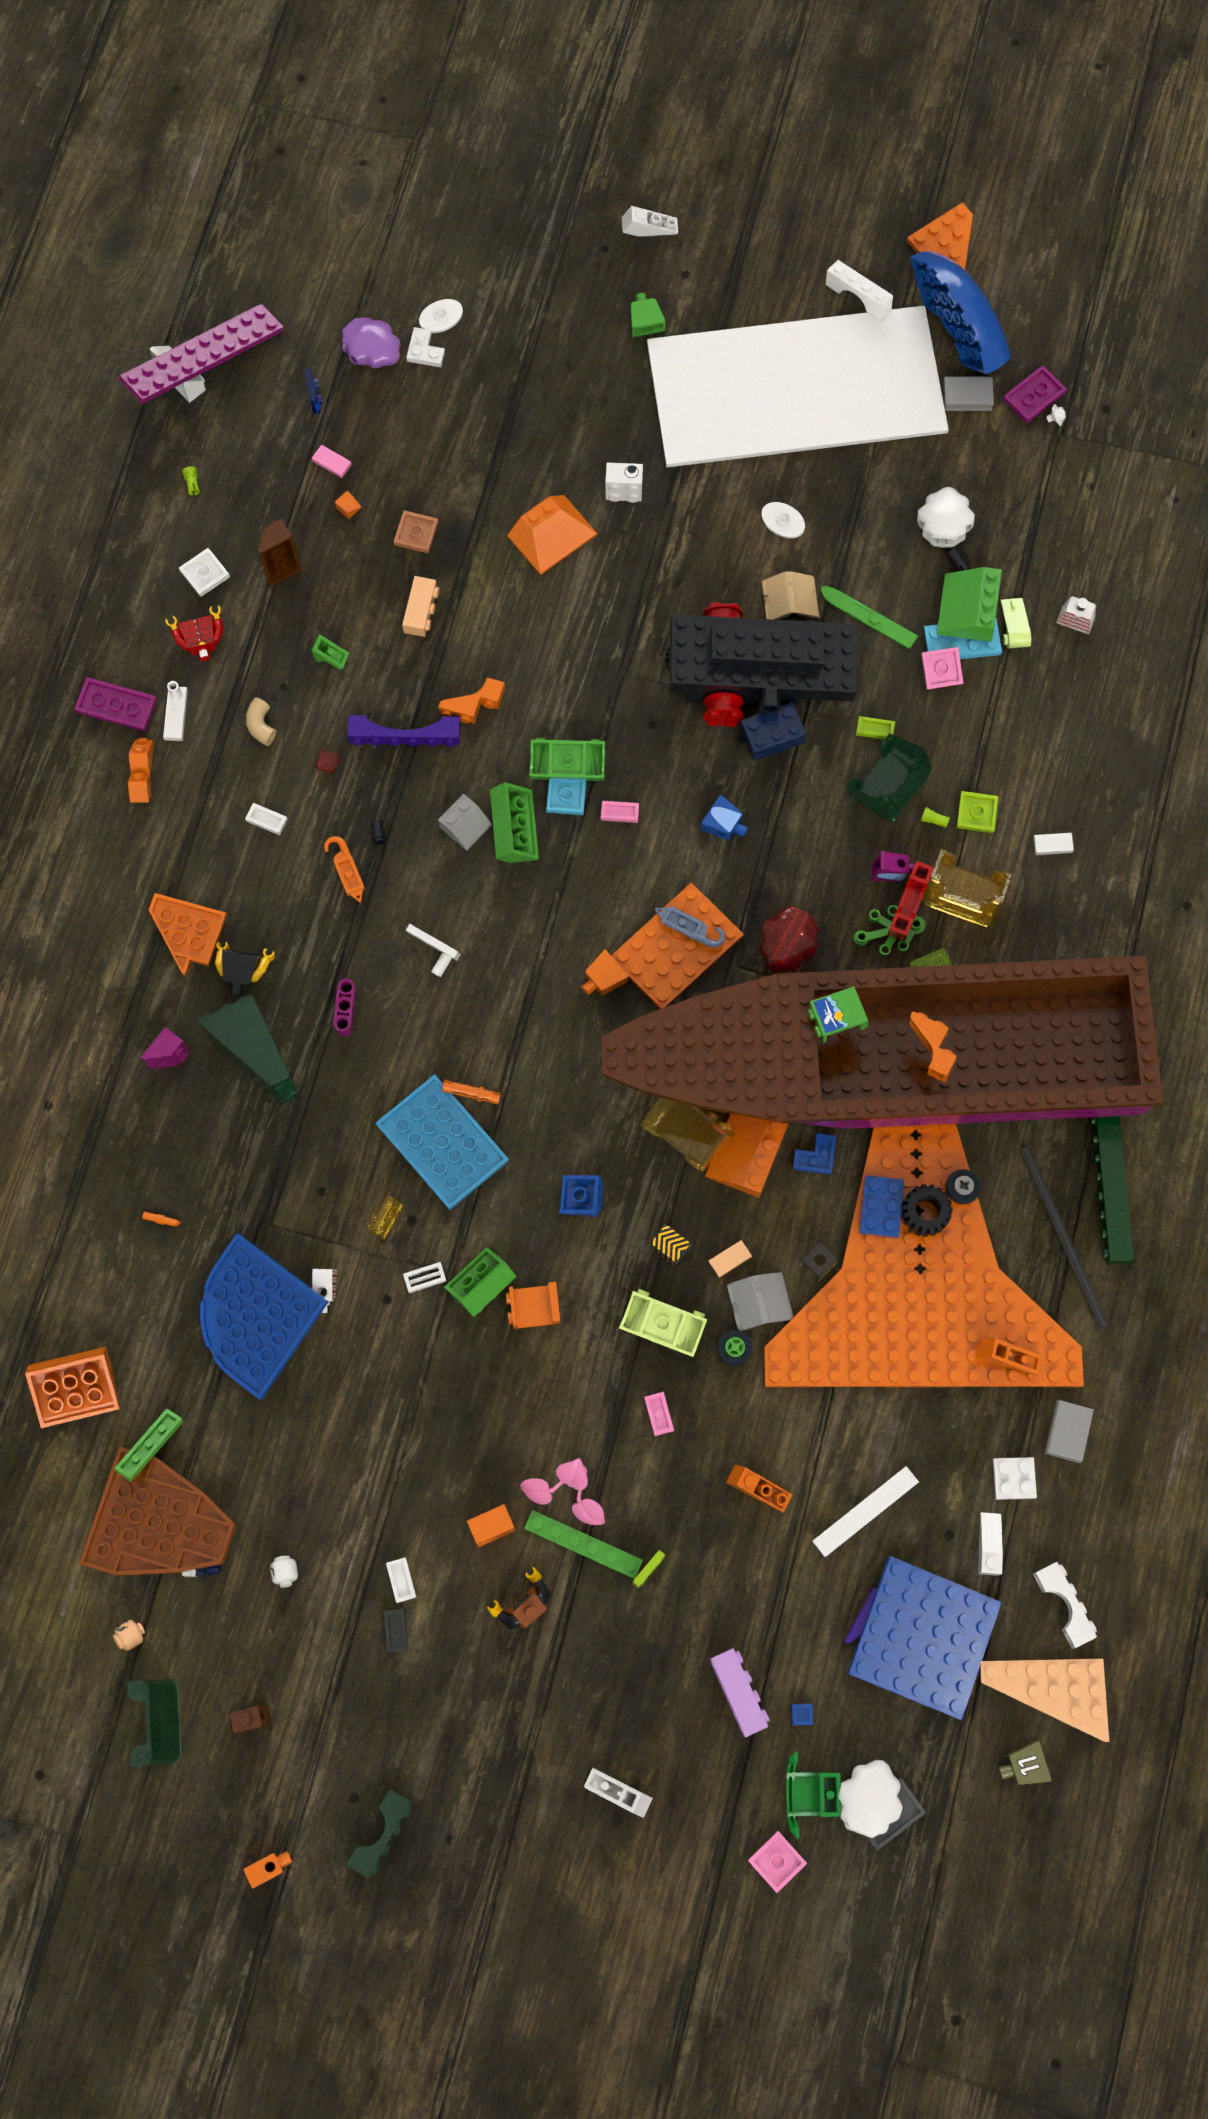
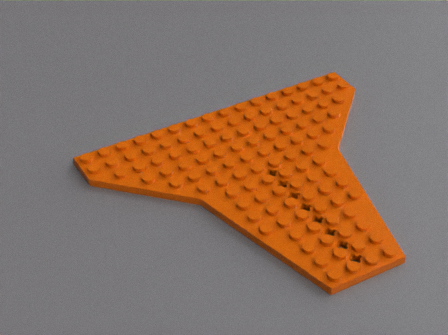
M956 1124L873 1127L842 1268L764 1347L765 1388L1084 1386L1082 1346L999 1269L978 1197L969 1204H958L951 1200V1207H953L952 1217L947 1226L934 1236L928 1235L923 1237V1234L920 1236L915 1235L913 1230L911 1232L908 1230V1225H904V1218H901L898 1239L859 1234L865 1175L904 1180L903 1204L907 1194L917 1186L921 1187L923 1184L930 1186L932 1184L935 1185L934 1188L936 1189L938 1187L942 1188L941 1192L945 1193V1184L953 1172L959 1169L970 1171ZM913 1131H917L920 1134L917 1140L910 1137ZM914 1150H918V1152L921 1153V1156H919L918 1159H915L914 1156H911V1153L914 1152ZM918 1169L922 1174L919 1175V1178H915V1175H912L911 1172ZM920 1201L916 1204V1207H920L923 1210V1213L919 1216L920 1218L934 1220L937 1217V1209L931 1202ZM918 1245H921L925 1250L922 1251L921 1255L914 1251V1248H917ZM918 1264H921L922 1267H925V1270L922 1272V1274H919V1272L914 1269L915 1267H918ZM996 1338L1042 1355L1039 1375L992 1364L977 1358L981 1339Z

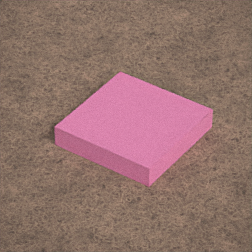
M958 647L921 653L926 690L964 684Z
M779 1831L748 1859L776 1893L807 1864Z

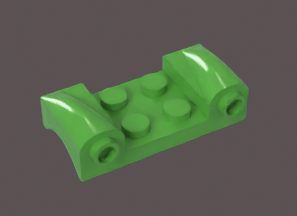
M545 738L531 740L530 779L549 780V778L604 781L605 741L600 739H592L591 741L546 740Z

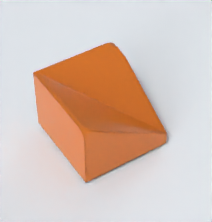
M348 491L335 501L336 508L348 519L361 509L360 504Z

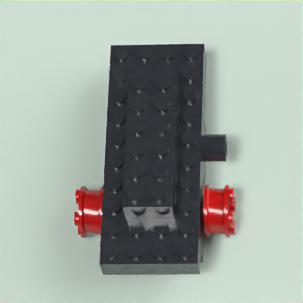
M719 602L710 603V606L703 611V616L672 614L670 621L669 692L685 693V702L703 703L706 707L703 719L707 722L708 726H737V723L743 720L742 705L759 706V710L763 713H776L781 710L783 705L793 702L795 706L798 699L853 701L857 694L856 624L742 618L743 610L739 607V604H720Z

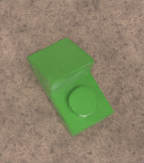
M320 634L317 636L311 650L317 662L326 661L339 670L343 669L349 652Z

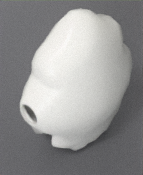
M951 487L942 488L938 492L927 496L926 504L918 510L917 523L923 530V537L932 546L954 548L965 540V534L974 525L975 514L968 508L969 500Z
M874 1760L866 1765L856 1766L853 1769L851 1779L841 1782L838 1798L841 1801L840 1818L844 1821L845 1827L870 1838L886 1833L889 1824L899 1819L903 1808L898 1798L901 1787L900 1782L893 1775L889 1765L883 1760Z

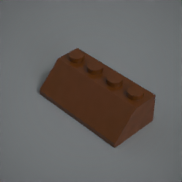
M282 519L271 522L265 527L258 549L270 587L301 571L293 537Z

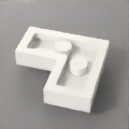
M414 327L406 357L407 362L442 367L445 348L429 346L432 335L431 330Z

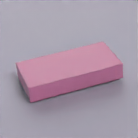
M323 445L319 447L312 457L314 463L340 478L345 475L352 465L351 461Z
M602 801L601 821L638 823L639 803Z

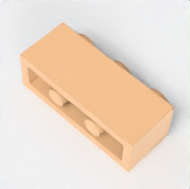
M414 576L402 624L404 633L425 637L426 631L430 630V615L434 614L435 611L434 599L438 598L439 587H437L436 580Z

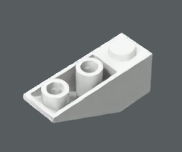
M631 206L622 216V230L626 234L634 236L678 234L676 217Z

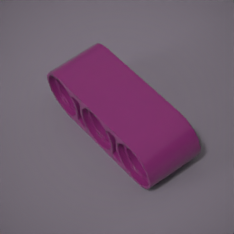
M348 978L342 979L338 983L334 1013L335 1030L337 1034L343 1037L350 1035L353 1030L357 993L354 982ZM346 986L352 987L349 992L342 991ZM344 1004L350 1005L346 1011L341 1010V1006ZM343 1022L348 1024L345 1029L338 1028Z

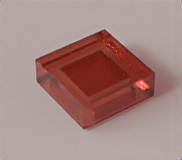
M321 750L315 765L316 769L334 773L339 755Z

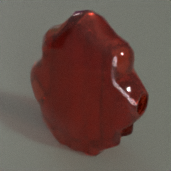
M794 906L788 909H780L776 916L765 920L760 930L764 940L760 944L759 950L765 958L767 967L772 972L779 973L786 970L799 969L802 961L813 958L818 948L816 935L819 929L815 923L814 916Z

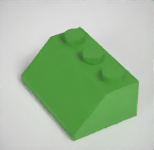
M486 1247L444 1288L474 1317L517 1276L505 1261Z

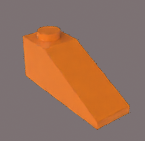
M996 1338L981 1339L977 1358L992 1364L1034 1375H1039L1042 1355Z

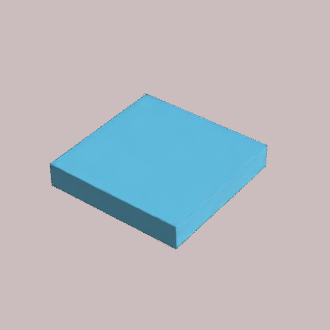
M549 778L546 812L584 815L586 779Z

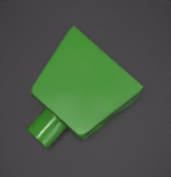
M645 293L637 294L636 301L631 303L632 337L665 331V318L656 299H647Z

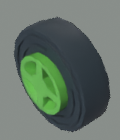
M731 1330L724 1333L717 1344V1352L720 1359L731 1366H739L746 1363L753 1351L750 1338L739 1330Z

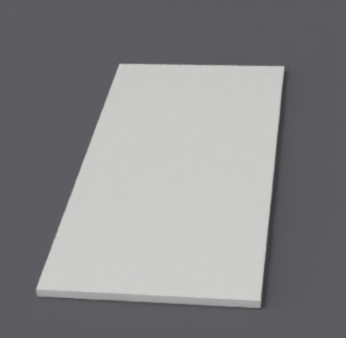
M925 306L892 309L881 321L867 312L647 339L666 467L945 434L949 430Z

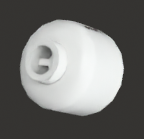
M280 1556L271 1563L272 1582L280 1584L281 1588L292 1586V1582L298 1578L296 1561L290 1559V1556Z

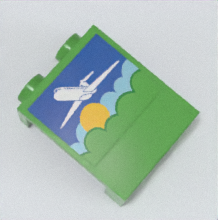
M855 987L810 1001L807 1012L810 1020H814L816 1024L814 1030L817 1037H821L823 1043L827 1042V1036L856 1026L860 1030L868 1028V1019Z

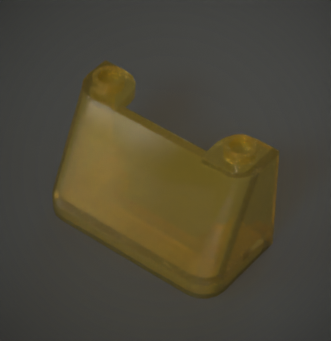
M941 849L923 896L924 903L929 907L986 927L992 926L1003 904L1012 874L1002 870L994 871L991 878L955 866L956 856L949 851Z

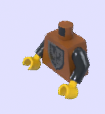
M534 1567L532 1568L534 1573L531 1576L527 1572L525 1574L534 1583V1586L505 1611H503L496 1600L493 1601L496 1605L494 1608L487 1606L491 1615L497 1617L509 1629L517 1627L526 1628L547 1610L550 1591L541 1579L542 1575Z

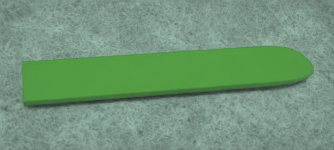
M822 586V596L832 606L909 650L918 638V635L832 587Z

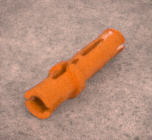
M445 1079L441 1090L442 1092L477 1099L478 1102L485 1101L497 1105L501 1094L500 1092L484 1089L481 1086L478 1088Z

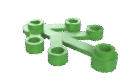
M891 905L887 909V915L890 918H894L895 914H891L889 910L894 909L897 911L898 907ZM871 910L869 920L877 922L886 928L867 933L862 930L857 931L853 938L854 944L858 947H864L869 940L889 936L887 934L892 921L881 916L878 910ZM875 913L878 917L873 918L871 914ZM915 916L906 941L901 940L898 942L897 949L899 952H906L914 935L924 931L925 921L920 916ZM913 923H919V927L913 926ZM863 935L865 939L860 940L858 936ZM889 936L885 944L880 946L879 954L882 957L889 956L891 947L897 938ZM900 944H905L906 948H900ZM886 948L888 953H883L881 949Z

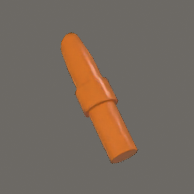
M144 1211L142 1219L153 1221L157 1224L178 1226L180 1224V1221L161 1214L157 1215Z

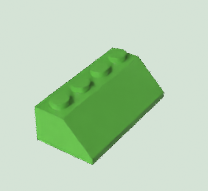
M506 782L490 789L496 860L509 863L538 860L532 789Z

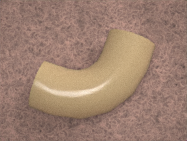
M255 697L246 713V726L255 739L269 746L276 735V730L264 722V717L270 706L262 699Z

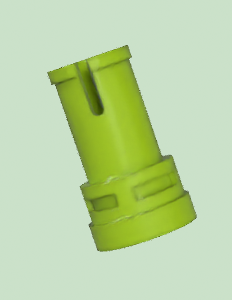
M196 467L184 468L182 472L187 482L188 494L193 495L192 491H194V495L199 494Z
M926 807L921 821L928 822L929 824L931 822L946 829L950 817L938 814Z

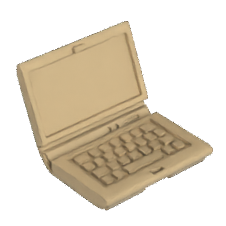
M783 572L762 581L766 619L779 620L790 616L791 613L811 618H820L813 576L796 572Z

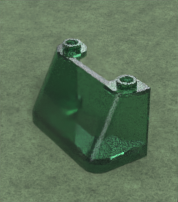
M889 733L880 744L882 754L880 760L863 781L858 778L853 779L849 782L846 790L850 796L874 813L892 822L929 777L932 765L924 747Z
M171 1679L127 1681L129 1698L134 1702L145 1701L147 1745L136 1746L132 1750L130 1757L131 1768L176 1763L181 1757L179 1696L176 1682Z

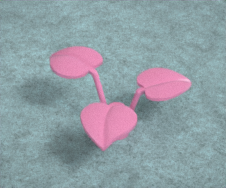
M580 1458L558 1466L556 1474L560 1482L553 1488L549 1489L548 1483L538 1478L527 1479L520 1484L525 1495L537 1504L550 1503L552 1500L551 1493L557 1490L563 1483L568 1484L569 1487L578 1490V1503H574L572 1506L574 1515L580 1521L590 1525H602L606 1522L604 1511L596 1501L591 1499L581 1500V1493L588 1485L587 1469L583 1466Z

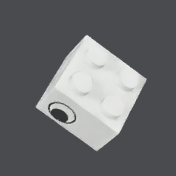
M607 463L606 500L613 502L620 500L632 503L642 501L643 464Z

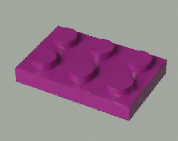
M1042 365L1004 395L1003 400L1028 423L1063 396L1067 389Z

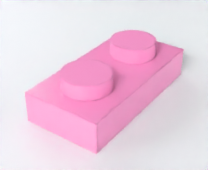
M664 1392L644 1397L654 1436L674 1432Z

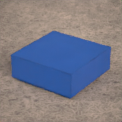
M791 1704L792 1726L813 1725L812 1704Z

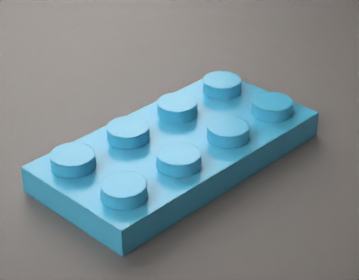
M995 619L992 642L937 635L938 625L924 626L923 629L927 652L958 647L960 659L996 656L1002 653L997 619Z

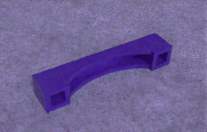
M349 715L348 739L349 743L354 745L371 743L376 746L381 744H390L392 746L408 744L410 746L426 744L428 746H436L437 744H444L451 747L460 745V717H441L440 721L430 726L411 730H398L377 725L369 721L367 716Z

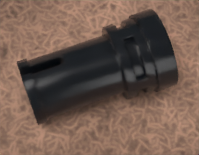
M959 547L953 548L946 554L958 571L971 569L962 557L963 554Z

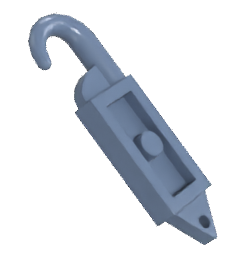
M671 905L667 908H655L656 913L662 920L661 924L694 941L696 940L708 947L716 948L721 946L725 940V933L719 927L716 928L720 934V938L717 941L705 937L707 927L704 922Z

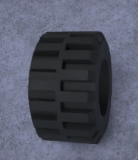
M923 1184L921 1187H915L907 1194L902 1204L901 1218H904L903 1223L905 1226L908 1225L910 1232L913 1230L915 1235L923 1234V1237L928 1235L934 1236L947 1226L952 1217L953 1207H951V1199L948 1200L947 1198L948 1194L941 1192L942 1188L938 1187L936 1189L934 1188L935 1185L930 1184V1186H926V1184ZM920 1201L931 1202L937 1209V1217L934 1220L920 1218L916 1212V1204Z

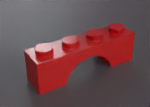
M916 861L887 935L904 942L906 941L934 867Z

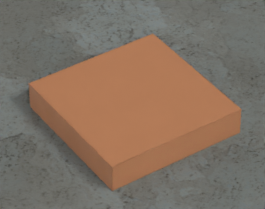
M404 510L394 539V545L429 554L439 520Z

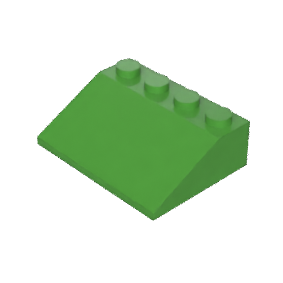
M981 567L945 574L937 635L992 642L1002 569Z

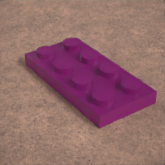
M86 677L74 710L79 714L145 732L157 698L150 694Z

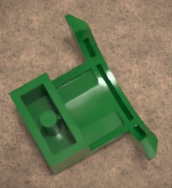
M796 1751L788 1759L786 1769V1813L789 1830L799 1839V1827L796 1816L841 1817V1801L838 1798L841 1788L840 1773L795 1772L798 1762V1751Z

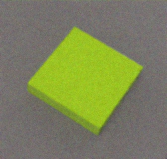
M961 791L956 828L994 833L998 796Z
M659 1550L634 1579L632 1584L639 1589L663 1561L665 1554Z

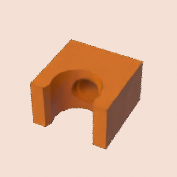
M504 1504L467 1521L478 1547L516 1531Z

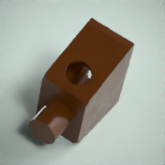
M268 1704L229 1713L233 1735L272 1725Z

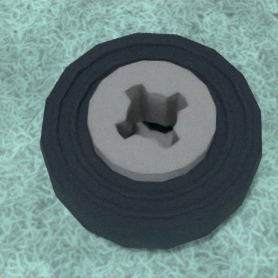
M959 1169L953 1172L945 1184L948 1197L958 1204L974 1202L981 1191V1182L978 1176L967 1169Z

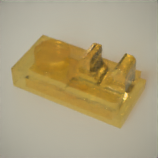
M387 1195L378 1215H372V1218L375 1219L373 1224H367V1228L382 1239H385L403 1205Z

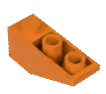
M734 1465L726 1483L783 1513L792 1497V1494L748 1468Z

